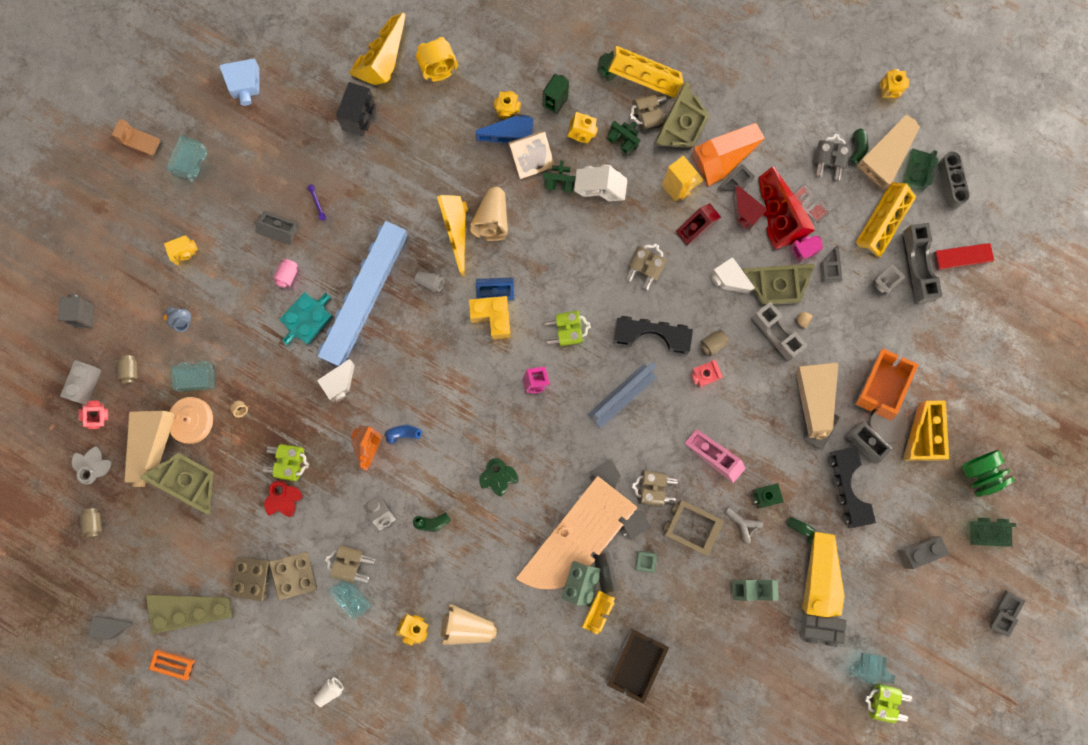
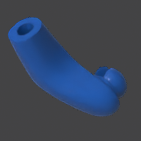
M400 425L388 429L384 436L387 443L393 444L396 442V438L418 439L422 435V430L411 425Z

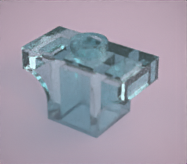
M861 652L859 664L849 669V675L864 678L866 683L877 684V681L894 684L895 675H892L887 670V657Z

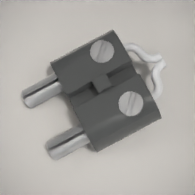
M834 134L833 137H828L825 140H820L818 143L815 164H818L817 177H822L824 166H831L836 168L834 179L841 180L842 170L847 169L851 146L845 144V141L840 139L838 134ZM837 138V140L842 143L837 144L828 140H833Z

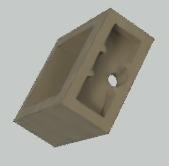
M680 500L679 503L675 502L671 510L673 516L670 521L667 520L662 529L665 531L663 536L708 557L725 521L686 501ZM684 508L713 521L701 547L672 533Z

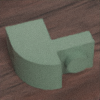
M732 580L733 600H779L778 580Z

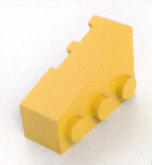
M682 156L668 167L662 187L677 202L679 199H686L691 194L690 191L704 180L689 161Z
M946 401L921 402L916 410L902 461L949 459Z

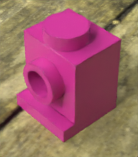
M815 235L811 238L806 236L799 241H795L790 247L800 263L818 254L823 249V242L819 236Z
M545 367L526 369L522 379L526 393L537 394L544 391L545 387L550 385Z

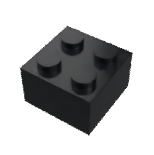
M348 82L336 114L342 130L359 136H363L365 131H368L370 116L376 110V104L370 88Z

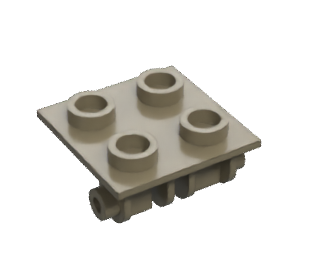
M308 552L269 561L278 601L317 590Z
M237 557L231 597L264 601L265 597H267V586L265 585H269L266 579H270L267 576L270 572L269 560Z

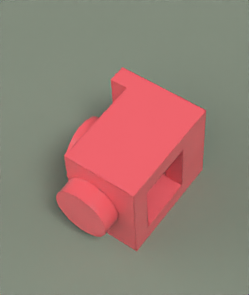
M716 359L693 368L691 379L695 385H698V388L716 382L723 377ZM703 371H708L709 376L705 377Z

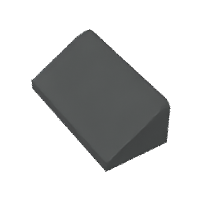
M263 212L256 222V233L290 245L299 224Z
M602 552L600 555L594 554L595 566L601 568L599 578L601 591L603 593L617 591L618 587L609 552Z

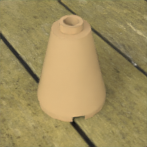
M494 186L487 189L471 222L470 230L478 238L482 235L488 241H499L505 239V235L507 236L505 192L500 187Z
M447 605L446 609L449 610L448 615L444 614L440 637H444V640L440 641L442 645L489 643L492 639H495L497 627H494L493 622L455 605Z

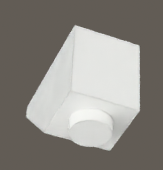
M733 257L714 269L711 274L714 284L720 286L723 290L749 294L754 289V286Z
M350 359L317 380L332 402L335 400L336 402L341 401L350 390L355 366Z

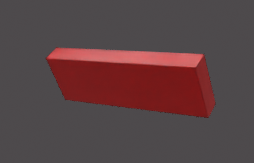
M991 243L937 250L934 252L937 270L995 261Z

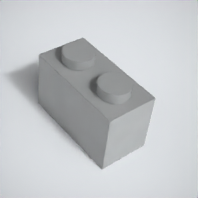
M75 360L60 397L81 404H87L101 369Z

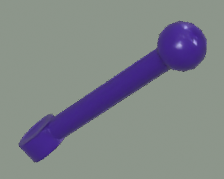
M311 184L308 186V190L311 192L318 209V217L321 221H325L327 217L322 212L315 194V186Z

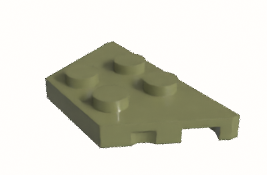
M687 81L683 84L654 145L693 148L710 115L706 108L701 105L698 96H694Z
M815 264L742 268V271L754 286L753 292L762 306L767 305L769 302L773 305L794 304L802 301Z
M177 453L140 477L142 480L209 516L214 472Z

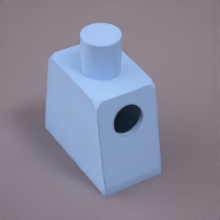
M255 58L220 65L231 96L234 99L239 98L240 104L243 106L250 105L252 103L251 96L259 94V65Z

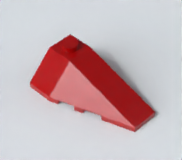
M772 166L759 176L761 197L764 199L765 208H767L764 213L768 222V227H766L767 234L774 248L779 249L793 244L795 241H799L814 232L815 228L808 214L776 168Z

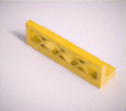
M615 46L613 50L614 58L608 68L609 72L673 98L676 97L683 85L682 72Z
M892 182L855 242L858 247L869 248L876 257L881 258L916 198L907 183ZM905 195H907L908 198H907L906 202L904 203V197H905ZM898 209V215L895 219V212ZM889 224V231L886 234V228ZM880 240V246H879V248L877 249V248H876V245H877L878 241Z

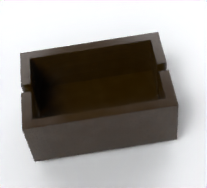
M630 628L605 682L606 685L623 694L625 692L627 696L644 704L669 647L652 638L649 640L648 636Z

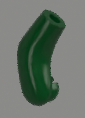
M862 128L857 129L853 133L855 150L849 160L855 165L867 154L869 149L867 132Z
M446 513L433 519L416 516L413 519V526L417 530L437 532L447 525L451 519Z
M790 517L787 526L800 534L808 536L807 542L812 545L814 531H817L808 524Z

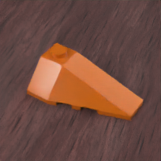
M754 123L694 147L691 157L709 187L725 179L765 138L758 125Z
M359 425L358 429L355 428L352 432L351 439L353 440L351 444L360 468L368 471L383 436L375 429Z

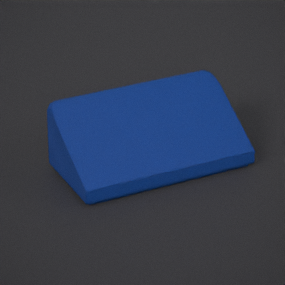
M513 277L476 279V299L507 296V300L514 299Z

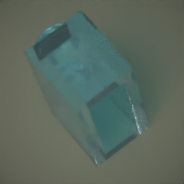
M180 135L166 169L171 175L193 182L194 177H197L201 161L206 157V147L202 142Z
M197 361V364L190 365L189 362H180L178 366H171L173 390L183 392L216 389V366L209 363V361Z

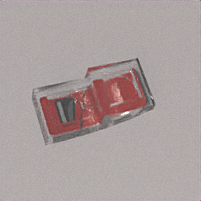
M806 183L793 193L808 216L816 223H820L832 212L821 197L817 198Z

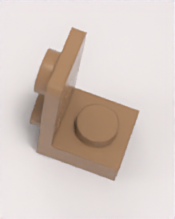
M120 118L111 134L120 144L151 156L155 154L160 143L159 138L132 128L127 121Z

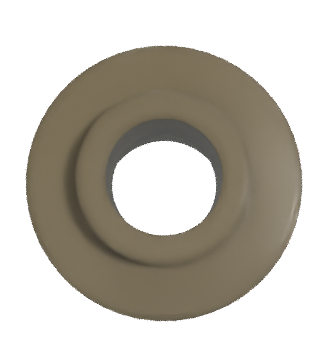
M714 331L700 341V349L705 355L713 356L727 346L729 339L724 331Z
M119 356V361H117V380L121 381V384H133L135 380H138L135 356Z
M98 508L81 510V515L79 516L81 535H85L86 538L98 537V533L102 532L101 513H98Z

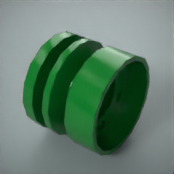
M1000 450L986 453L961 465L966 478H977V480L970 484L971 488L981 486L974 491L976 497L997 493L1015 481L1013 475L1003 477L1011 472L1009 468L1001 470L998 468L1005 463Z

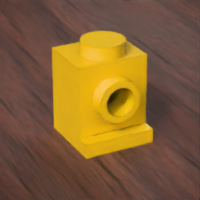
M186 235L164 243L169 259L175 265H179V260L185 261L190 259L192 255L196 254L195 251L198 250L194 240H190Z

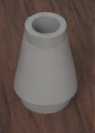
M418 271L415 276V282L433 292H440L444 286L445 279L440 274Z

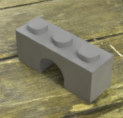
M769 302L752 319L784 358L790 361L808 345L796 331L791 332L785 327L781 320L783 316Z

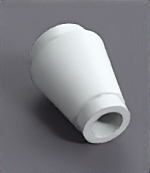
M335 677L328 679L314 697V702L319 707H322L342 694L341 691L344 690L342 683Z

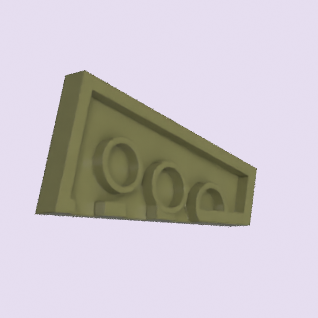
M146 595L152 634L233 617L230 597Z

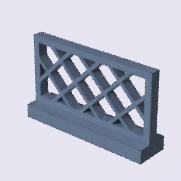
M654 362L649 366L641 365L587 415L599 428L603 427L657 378L653 373L657 366Z

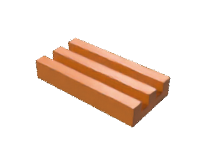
M156 649L154 650L148 670L187 681L189 680V673L195 660ZM159 655L162 657L173 659L179 662L186 663L187 666L166 661L157 657ZM155 663L170 666L176 669L183 670L185 672L184 674L174 672L168 669L155 666Z

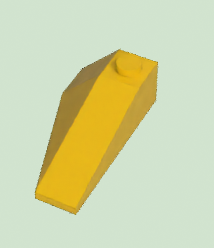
M403 12L391 16L378 32L380 37L369 43L367 46L369 50L364 56L360 55L349 71L351 76L373 85L385 84L390 80L405 20Z
M440 195L437 196L442 217L460 275L464 277L466 213L469 212L466 201L462 202L460 196Z
M814 531L802 609L809 615L822 617L841 616L845 596L835 535Z

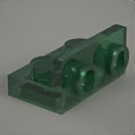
M912 148L909 153L902 183H907L909 187L922 191L929 185L931 186L934 180L933 169L936 168L939 160L937 158L938 151L933 150L931 153Z
M977 518V521L970 522V544L1012 547V527H1016V523H1009V519H997V522H990V518Z

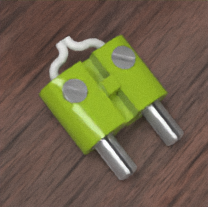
M579 310L556 314V318L544 320L545 326L557 324L558 336L547 338V344L560 343V346L584 343L583 337L587 335L588 328H591L590 322H587L585 317L580 316ZM581 319H583L584 323L588 325L585 328L584 334L581 328Z
M280 444L278 448L267 447V449H270L266 450L267 453L276 454L277 462L274 463L273 467L264 465L263 468L266 469L262 470L263 472L273 473L274 478L298 481L304 470L309 468V463L306 462L304 448ZM303 462H304L305 465H307V466L300 467V463H303Z
M877 683L870 695L865 697L871 719L895 724L897 721L905 723L908 721L906 720L908 719L906 715L899 714L900 710L897 707L901 705V701L911 702L910 699L912 697L902 694L901 689ZM873 697V698H874L873 703L870 702L868 699H870V698Z

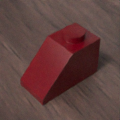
M739 185L733 192L735 219L740 227L750 231L764 215L767 208Z
M709 203L700 207L676 232L689 245L709 230L722 217Z

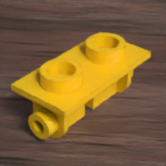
M598 591L582 627L597 635L599 631L602 632V628L607 620L602 616L603 614L609 615L615 604L613 602L615 598Z

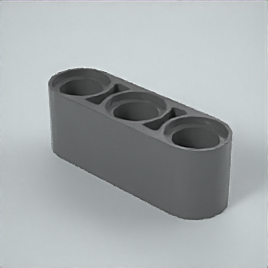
M951 151L939 161L938 168L947 205L951 208H959L969 199L970 193L961 156L957 152ZM955 195L960 197V201L956 199Z

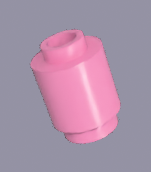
M283 259L273 276L275 285L281 288L290 287L298 271L296 269L298 265L291 260Z

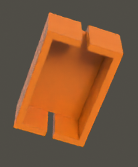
M882 348L876 356L855 405L871 412L875 409V414L892 421L898 414L919 364L902 357L897 365L893 366L899 355Z

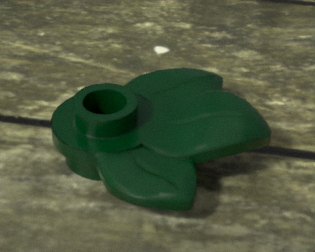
M493 458L488 461L486 470L480 475L479 482L481 488L491 486L496 495L503 496L507 491L508 483H518V475L513 467L505 466V463L499 458ZM494 465L500 467L498 471L492 470Z

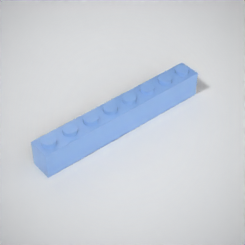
M387 221L378 228V237L375 242L370 244L368 250L370 253L367 259L364 258L361 262V271L359 275H355L353 278V287L350 292L346 293L343 299L344 305L342 309H338L336 312V321L333 326L329 327L326 333L328 337L325 343H321L318 349V357L336 367L346 362L408 236L405 229Z

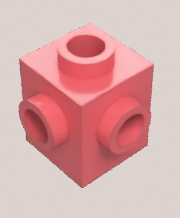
M87 401V404H83V409H79V421H83V427H87V429H99L100 426H104V420H108V409H104V403H100V401ZM90 411H97L98 414L91 416L89 413Z

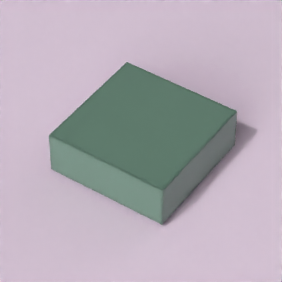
M637 551L635 571L655 573L657 553Z

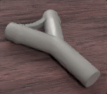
M731 507L725 510V513L739 524L742 538L746 544L751 542L750 538L758 528H763V521L743 519ZM747 527H753V528H755V529L752 530V532H751L750 535H749V531H748V528H747Z

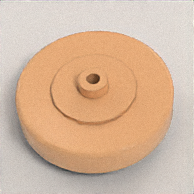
M195 397L182 398L169 411L175 413L170 434L181 443H198L209 434L212 428L213 414L211 408L202 399Z

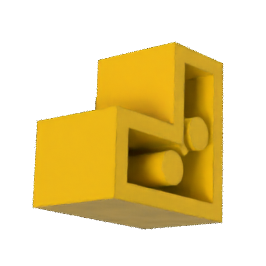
M507 296L469 299L471 323L490 321L492 340L511 338Z

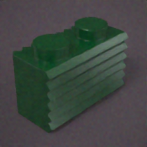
M554 74L542 93V106L555 114H559L562 105L568 99L569 80L565 76Z

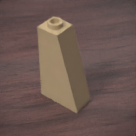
M906 114L857 165L882 190H885L893 182L920 128L916 120Z
M837 362L799 366L796 372L809 438L824 439L833 430L838 374Z
M167 411L129 412L125 482L133 483V487H145V483H148L140 477L160 464L175 413Z

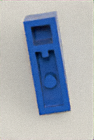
M527 115L514 116L478 129L475 133L476 141L509 144V142L532 135L533 118Z

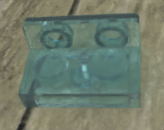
M340 581L337 585H333L327 590L353 621L361 617L371 607V604L352 583Z

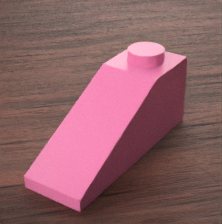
M698 429L685 442L686 446L732 483L746 469L741 459Z

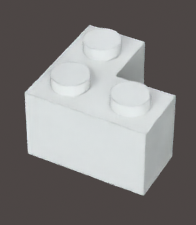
M603 164L601 167L585 166L583 169H577L574 191L583 197L601 196L608 202L625 200L627 178L613 169L611 165Z

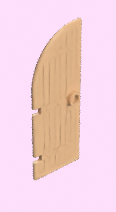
M597 476L516 579L525 585L538 589L564 587L572 562L576 561L591 566L595 561L591 553L594 551L600 555L623 526L619 518L622 516L628 520L637 509V506Z

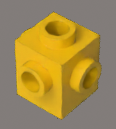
M898 69L887 71L880 81L882 98L901 97L909 87V78L906 77V71H899Z
M500 91L499 97H495L493 108L496 109L498 118L506 120L520 112L521 102H518V95L514 92Z
M575 112L569 122L567 137L588 144L590 139L596 136L598 127H595L597 119Z
M407 614L402 616L394 634L403 638L402 642L407 645L420 644L421 641L424 642L428 635V624L424 623V619L417 615L412 617Z

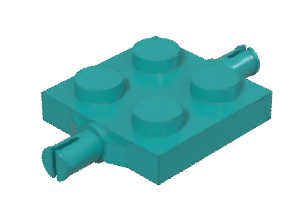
M304 292L279 319L289 331L282 341L288 345L296 337L309 345L333 318L324 307L331 297L325 292L319 300H316Z

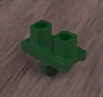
M616 121L612 122L606 139L612 144H615L618 139L622 140L624 143L620 146V149L626 155L633 151V149L636 151L641 142L637 138L639 132L634 129L636 127L635 122H632L630 125L625 122L622 125Z
M560 160V166L552 165V171H559V174L543 173L545 189L555 190L556 180H562V191L572 192L576 176L562 175L563 172L570 173L571 167L564 166V161Z

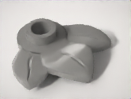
M96 446L90 449L85 456L75 453L72 458V467L77 471V479L85 485L92 484L97 477L105 476L112 464L110 460H103L102 452ZM89 471L90 477L86 478L85 474Z

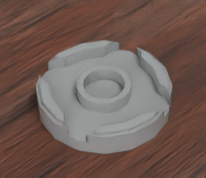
M899 409L898 414L892 421L875 414L876 410L871 414L869 426L885 440V443L897 442L906 435L909 422L907 415L902 409Z

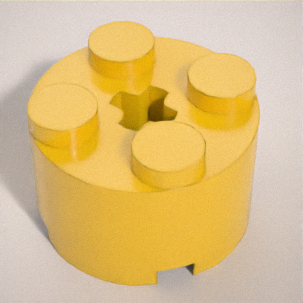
M439 37L434 41L418 45L416 60L426 80L429 78L434 82L441 81L452 75L451 71L453 69L456 71L458 62L450 44L445 41V38Z

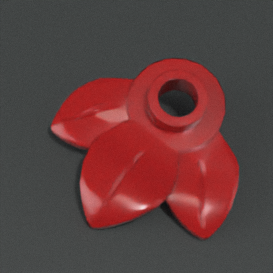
M274 481L270 485L269 495L264 501L267 515L271 516L279 510L285 516L292 517L295 512V501L302 499L300 490L295 486H288L284 481ZM278 487L282 488V493L280 494L276 492Z

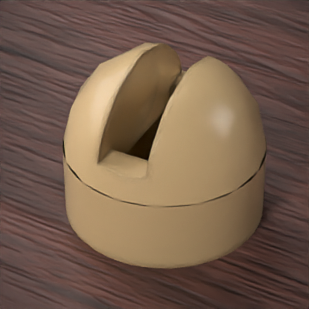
M801 312L797 317L798 324L806 329L813 315L808 312Z
M238 400L230 406V410L235 417L240 418L247 413L248 407L244 402Z

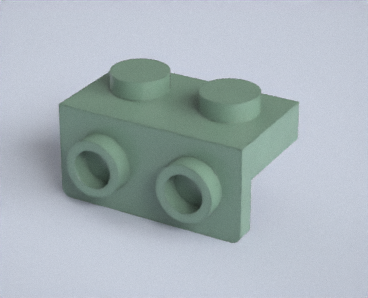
M573 561L562 599L575 605L590 607L594 599L596 584L600 578L601 568Z

